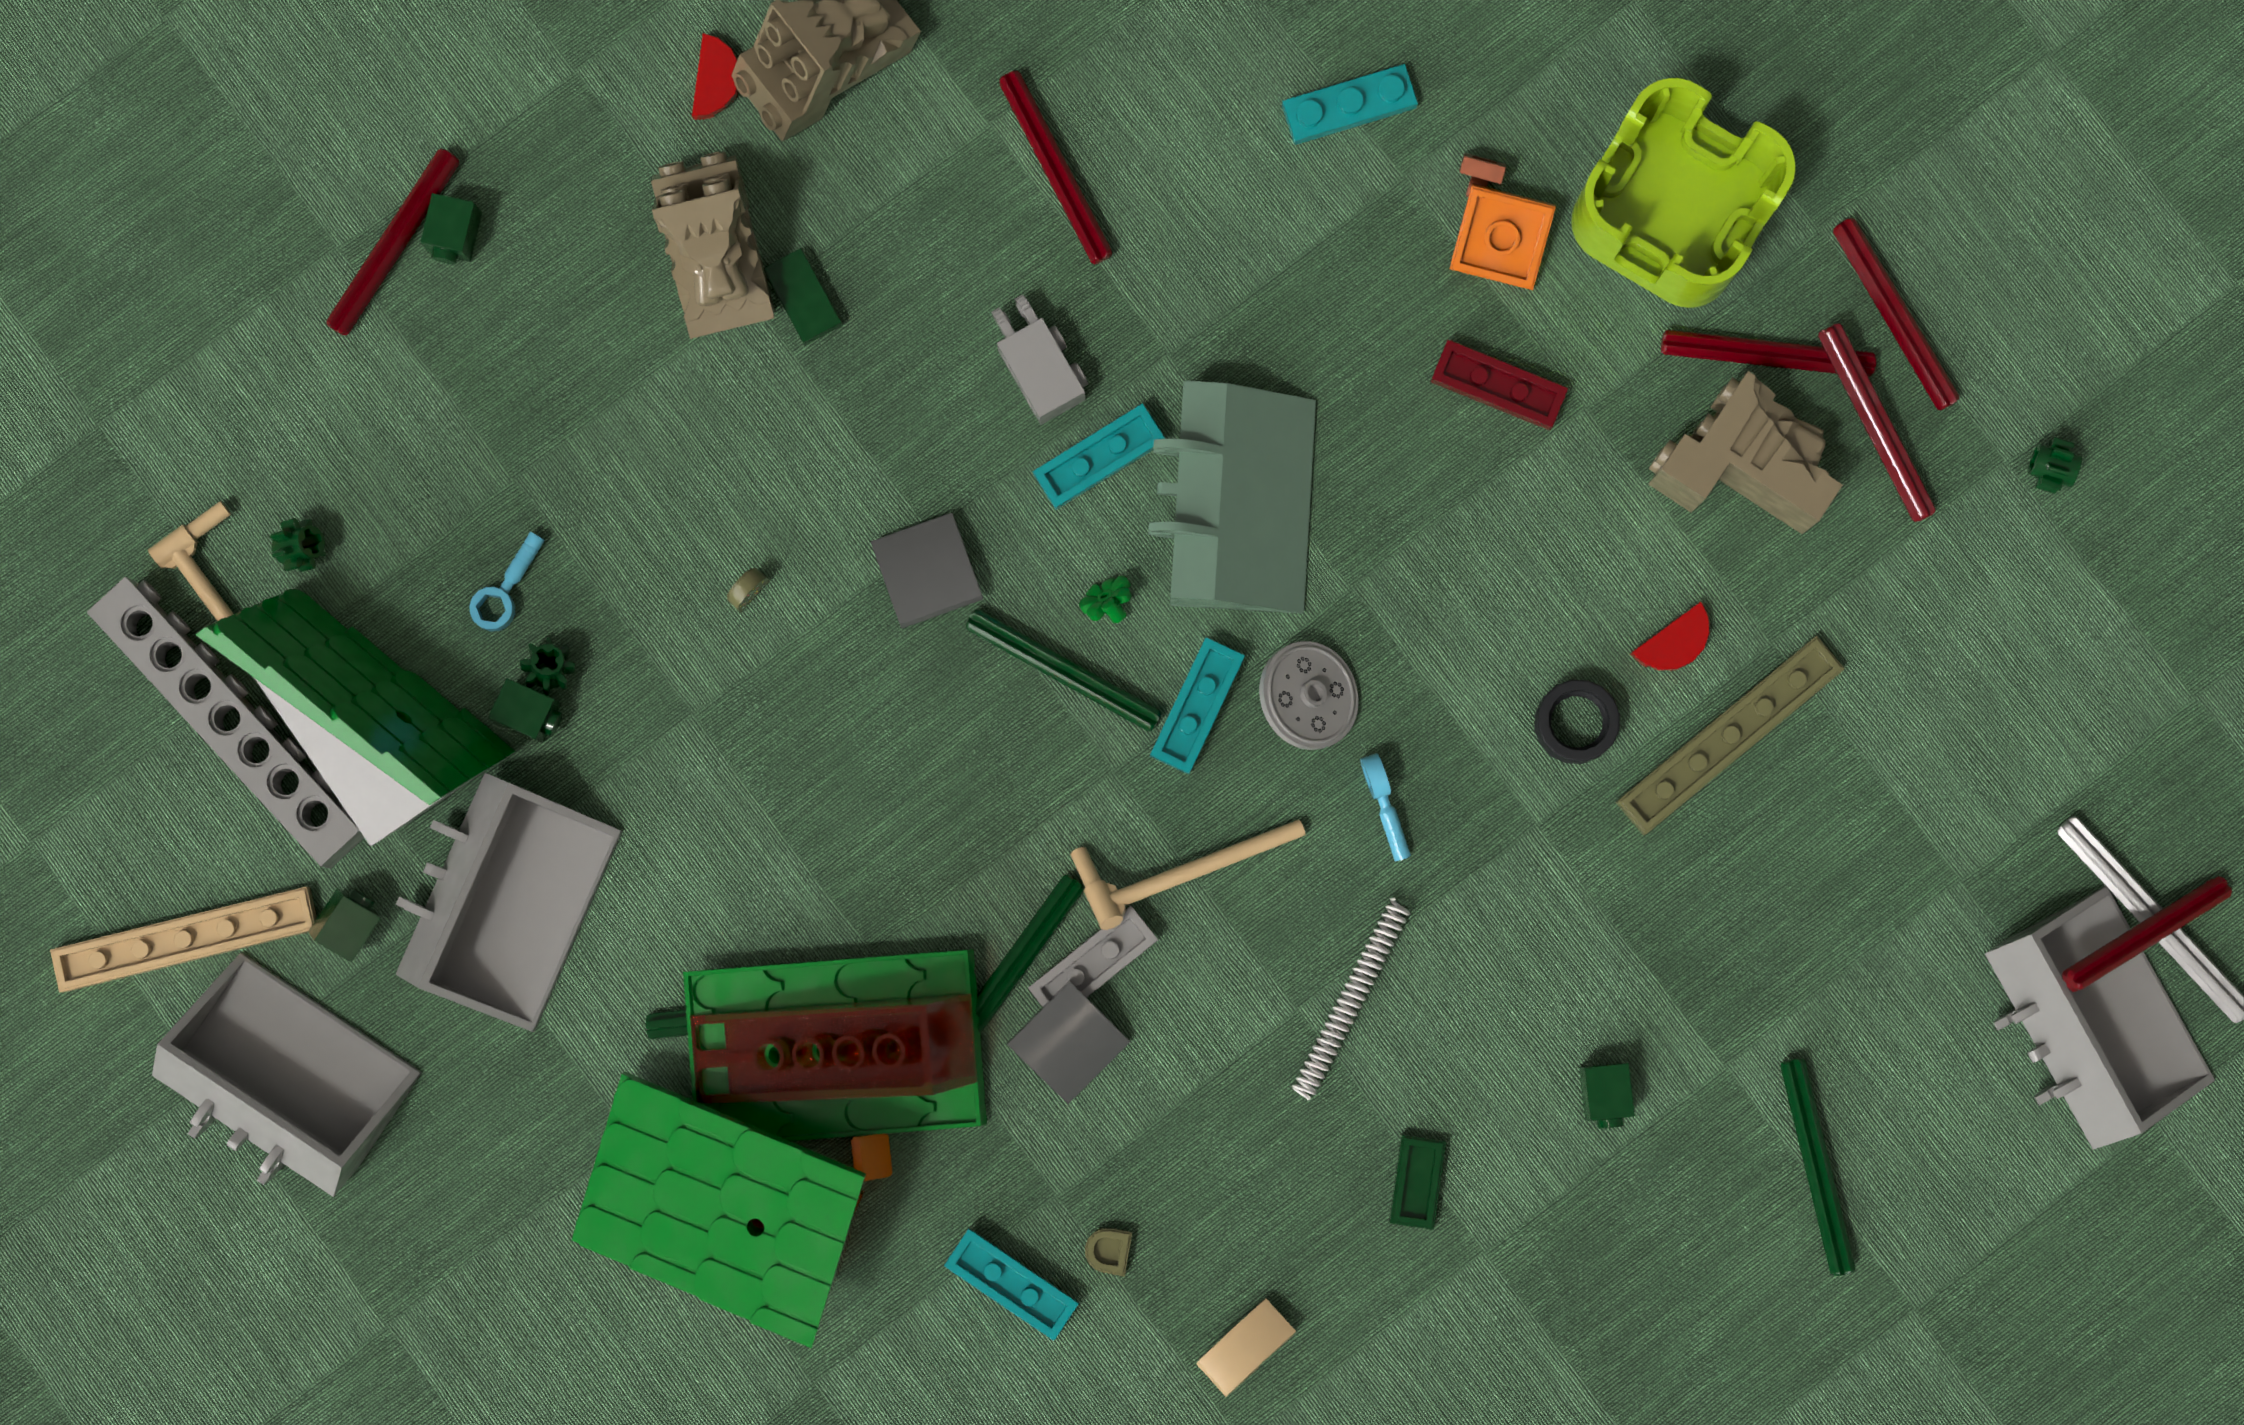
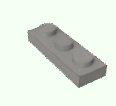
M1130 906L1126 909L1123 921L1118 926L1109 930L1101 929L1028 987V989L1042 1007L1069 980L1087 998L1155 944L1158 939L1133 907Z

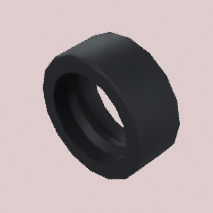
M1572 679L1556 685L1541 699L1535 712L1534 730L1540 745L1551 757L1564 763L1583 764L1597 759L1614 744L1620 730V713L1614 698L1604 687L1589 680ZM1572 696L1591 700L1599 708L1602 715V730L1598 738L1584 747H1570L1562 743L1555 736L1551 726L1555 707L1562 700Z

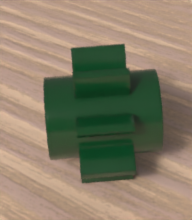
M2054 437L2053 441L2049 440L2048 445L2039 443L2036 446L2028 466V474L2038 478L2035 488L2055 494L2057 490H2061L2062 485L2070 488L2074 485L2082 464V457L2072 453L2075 443Z
M296 518L280 522L282 531L270 535L273 539L271 545L272 557H275L278 562L284 564L285 571L298 568L300 572L315 569L316 563L314 559L326 555L324 551V533L317 527L312 526V519L298 522Z
M547 638L546 644L538 647L530 643L528 647L531 659L520 660L521 670L531 672L526 678V686L530 688L537 684L543 688L544 695L548 696L550 689L557 686L566 690L567 680L565 674H573L576 671L575 663L564 661L570 654L569 646L566 645L559 649L553 645L551 638ZM544 662L547 666H551L555 663L556 669L552 671L550 668L545 667L540 670V664Z

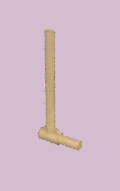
M222 501L216 503L188 525L182 524L148 549L153 560L162 569H175L178 567L217 621L233 615V612L192 556L196 553L197 539L231 515Z
M1298 819L1117 890L1115 885L1101 880L1086 847H1079L1073 850L1071 858L1084 883V893L1102 930H1109L1115 928L1123 921L1126 905L1298 839L1306 834L1302 822Z

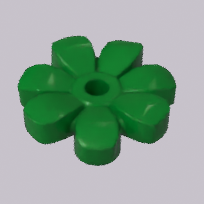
M1123 575L1118 576L1116 579L1113 577L1103 581L1101 584L1102 588L1097 584H1093L1086 593L1087 597H1084L1079 602V607L1092 621L1100 620L1106 613L1112 623H1119L1127 616L1121 604L1130 601L1132 594L1128 588L1131 584Z

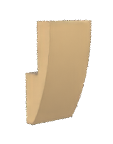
M1265 1299L1216 1343L1196 1364L1227 1397L1250 1377L1264 1361L1293 1337L1296 1330Z

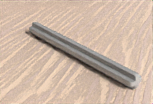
M2073 816L2062 823L2057 830L2058 835L2140 923L2163 909L2078 817ZM2182 928L2159 941L2160 945L2232 1022L2238 1023L2244 1020V995Z

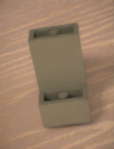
M775 0L770 4L754 46L739 55L731 76L740 94L748 97L757 108L764 125L769 130L774 131L783 142L823 119L833 97L911 53L921 31L897 0H798L794 2Z
M725 151L703 155L700 157V164L684 167L683 161L659 166V174L653 175L651 179L655 195L652 213L659 233H664L666 238L664 249L666 255L671 257V272L676 282L690 339L775 318V309L749 214V202L737 156L727 157Z
M1749 371L1739 381L1733 377L1730 379L1710 407L1716 411V414L1712 416L1708 413L1691 436L1684 434L1677 443L1671 440L1667 442L1649 467V470L1655 474L1648 483V485L1692 513L1707 498L1717 481L1720 480L1801 534L1820 521L1843 484L1829 476L1827 471L1817 467L1826 446V441L1823 438L1824 431L1815 425L1798 420L1790 409L1772 401L1776 395Z

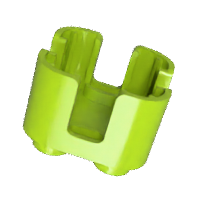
M1667 78L1647 86L1634 101L1602 159H1599L1584 185L1574 205L1571 224L1577 243L1588 255L1665 301L1676 306L1693 308L1706 305L1719 297L1745 264L1753 250L1751 248L1792 185L1795 176V159L1788 142L1771 127L1755 121L1745 137H1737L1704 117L1703 112L1712 98L1710 92L1689 80Z

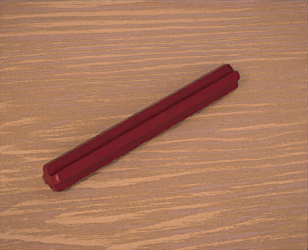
M1014 70L1003 75L999 79L1000 87L1086 254L1094 265L1106 261L1112 256V249L1021 73L1018 70Z
M442 148L437 150L327 318L326 324L332 330L344 336L349 334L427 215L432 193L440 195L459 166V160L455 155Z
M1849 218L1839 223L1833 229V234L1936 409L1943 410L1959 400V394L1854 218Z
M1836 323L1826 327L1818 333V338L1907 512L1914 522L1930 517L1936 512V508L1843 326L1840 323Z
M1666 330L1661 339V353L1664 355L1837 374L1824 348L1820 346ZM1856 351L1868 377L1872 376L1876 368V355L1873 352Z
M2221 876L2205 882L2065 969L2062 973V979L2066 982L2067 988L2072 992L2086 988L2228 899L2232 894V888L2227 885V880Z

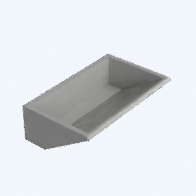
M484 773L460 830L435 820L432 821L431 829L451 837L455 841L443 868L429 862L426 863L423 873L438 878L426 906L399 897L395 904L421 917L396 975L419 989L535 1032L623 831Z
M2107 886L2011 936L1985 953L2014 1006L2013 1009L1993 1021L1994 1026L1999 1031L2012 1022L2015 1024L2023 1022L2036 1046L2027 1052L2032 1063L2043 1058L2055 1080L2054 1083L2045 1087L2034 1096L2036 1102L2040 1106L2053 1097L2059 1099L2064 1096L2093 1150L2142 1134L2215 1081L2144 952L2086 988L2076 992L2070 991L2067 988L2066 982L2062 979V973L2065 969L2131 929Z
M241 952L157 1044L152 1076L199 1107L189 1122L193 1126L187 1133L194 1139L204 1133L214 1120L217 1119L235 1131L226 1144L234 1151H237L246 1140H249L267 1152L269 1155L259 1168L262 1173L257 1181L261 1184H267L285 1164L334 1197L367 1156L422 1071Z

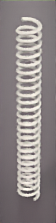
M1395 897L1390 898V902L1393 905L1385 906L1389 913L1381 914L1385 921L1377 922L1382 929H1373L1378 937H1369L1373 944L1365 945L1369 952L1364 951L1361 953L1365 960H1357L1358 965L1362 968H1353L1354 973L1358 976L1350 975L1349 979L1353 983H1345V987L1349 991H1341V995L1345 999H1337V1003L1342 1007H1333L1334 1012L1338 1015H1329L1330 1020L1334 1023L1325 1022V1026L1329 1029L1321 1030V1034L1325 1038H1316L1321 1046H1312L1313 1050L1318 1054H1308L1309 1058L1314 1062H1304L1305 1066L1310 1070L1300 1069L1301 1074L1306 1078L1298 1076L1296 1080L1301 1085H1292V1088L1307 1100H1311V1097L1305 1092L1313 1095L1317 1094L1316 1090L1310 1085L1321 1086L1320 1082L1314 1077L1325 1078L1324 1074L1318 1069L1329 1071L1328 1066L1321 1061L1333 1063L1332 1058L1325 1053L1337 1055V1051L1329 1045L1337 1048L1341 1047V1043L1333 1037L1341 1040L1345 1039V1035L1336 1029L1349 1032V1028L1342 1022L1354 1024L1353 1020L1344 1013L1358 1016L1357 1012L1348 1005L1360 1009L1362 1008L1361 1004L1353 998L1361 1001L1366 1000L1365 996L1355 989L1369 993V988L1360 982L1368 985H1374V982L1364 974L1375 978L1378 977V974L1368 966L1378 970L1382 969V966L1371 958L1381 962L1386 961V958L1375 950L1390 954V950L1379 942L1392 947L1394 943L1384 935L1395 939L1398 938V935L1387 927L1398 931L1402 930V927L1391 919L1406 923V919L1395 911L1411 915L1409 910L1395 901Z

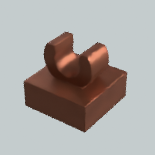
M1464 153L1459 173L1471 176L1466 197L1469 196L1472 184L1487 187L1488 181L1501 184L1506 164Z

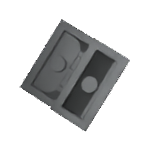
M953 513L871 541L901 628L983 600Z
M1069 980L1007 1042V1045L1069 1104L1130 1043V1040Z

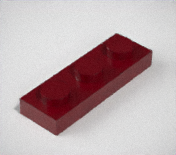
M1447 340L1430 381L1433 384L1549 431L1554 425L1568 390L1567 387L1450 340Z

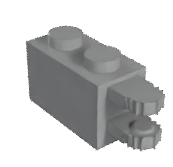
M1022 294L1015 298L1016 308L1020 315L1024 317L1028 326L1014 332L1010 325L1011 322L1004 311L997 308L991 313L1005 338L997 343L998 352L1038 422L1042 425L1085 401V391L1083 388L1089 384L1076 362L1069 365L1064 357L1062 350L1066 349L1067 345L1057 327L1054 325L1048 328L1043 318L1038 319L1026 297Z

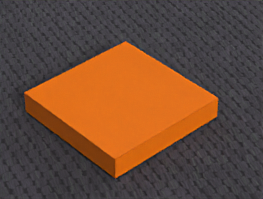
M1472 184L1449 269L1533 290L1556 205Z

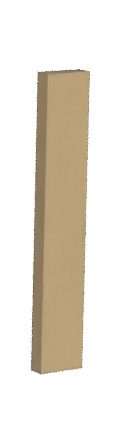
M302 887L51 949L50 952L59 992L64 993L308 933L317 916L310 887Z

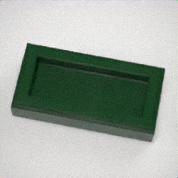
M801 248L764 267L771 285L804 346L842 326Z
M1401 1135L1389 1223L1434 1230L1445 1141Z

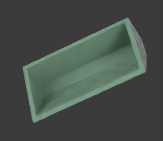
M1183 381L1180 439L1154 440L1153 453L1179 457L1177 483L1159 482L1157 484L1158 495L1176 496L1175 522H1149L1148 535L1174 538L1170 606L1304 613L1316 400L1230 383Z

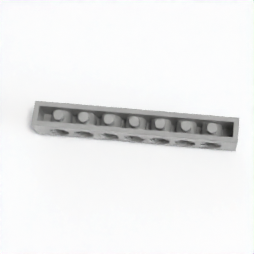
M125 576L87 611V614L321 867L329 869L334 867L365 837L338 798L332 793L331 788L318 770L313 772L303 761L307 757L305 751L292 738L288 737L285 741L274 730L278 723L273 716L260 705L255 709L245 699V696L249 693L247 688L234 675L230 674L228 677H225L216 667L220 662L219 658L204 643L201 642L196 646L186 635L191 628L174 611L167 614L160 607L158 602L162 597L147 581L142 580L138 583ZM150 615L153 622L150 632L144 636H139L137 633L138 621L143 616ZM179 646L182 652L181 660L176 666L168 668L165 661L166 654L171 648ZM207 677L211 683L210 692L205 698L198 700L194 693L195 685L200 679ZM237 709L240 714V722L235 729L227 731L223 725L224 716L228 711ZM266 740L269 745V755L264 761L256 763L252 756L253 748L258 742ZM295 772L299 779L298 787L293 793L286 795L281 787L282 779L286 774ZM324 803L328 809V818L324 824L315 827L311 822V811L316 805Z

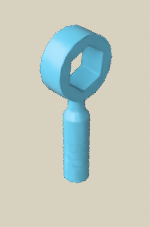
M530 532L507 568L505 579L499 588L485 587L472 597L469 605L470 615L479 627L490 632L500 631L507 628L513 621L515 604L512 597L508 594L513 585L519 583L543 545L544 539ZM488 597L501 598L506 611L497 622L484 621L479 608Z
M1378 753L1360 759L1364 777L1373 799H1378L1381 808L1379 816L1386 832L1394 861L1406 859L1411 854L1397 811L1390 804L1388 795L1391 794V789Z

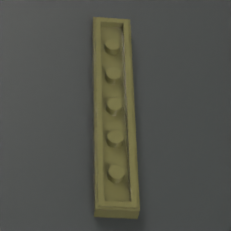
M1815 636L1615 803L1643 836L1646 835L1845 668L1818 636Z

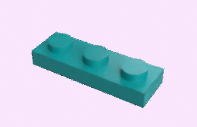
M1405 64L1282 101L1283 112L1294 145L1416 109L1418 105Z
M1142 403L1035 469L1032 473L1054 509L1057 510L1153 451L1154 440L1165 439V437Z
M1205 637L1152 749L1150 757L1188 775L1190 774L1245 655Z
M970 1228L944 1264V1267L1053 1341L1079 1304L1078 1301Z

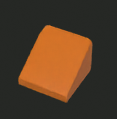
M888 1134L853 1137L851 1140L854 1169L866 1173L864 1181L891 1176L893 1171Z

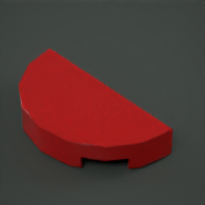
M704 33L702 35L692 109L693 120L715 117V114L723 111L731 102L733 103L736 100L739 92L731 76L737 62L732 49L719 38Z
M1699 602L1630 653V655L1642 666L1659 671H1675L1692 663L1704 650L1709 636V618L1702 602Z

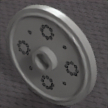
M1311 641L1292 643L1275 652L1267 661L1262 671L1259 695L1263 713L1272 729L1287 743L1306 750L1323 749L1342 740L1352 728L1358 711L1357 686L1347 664L1330 648Z

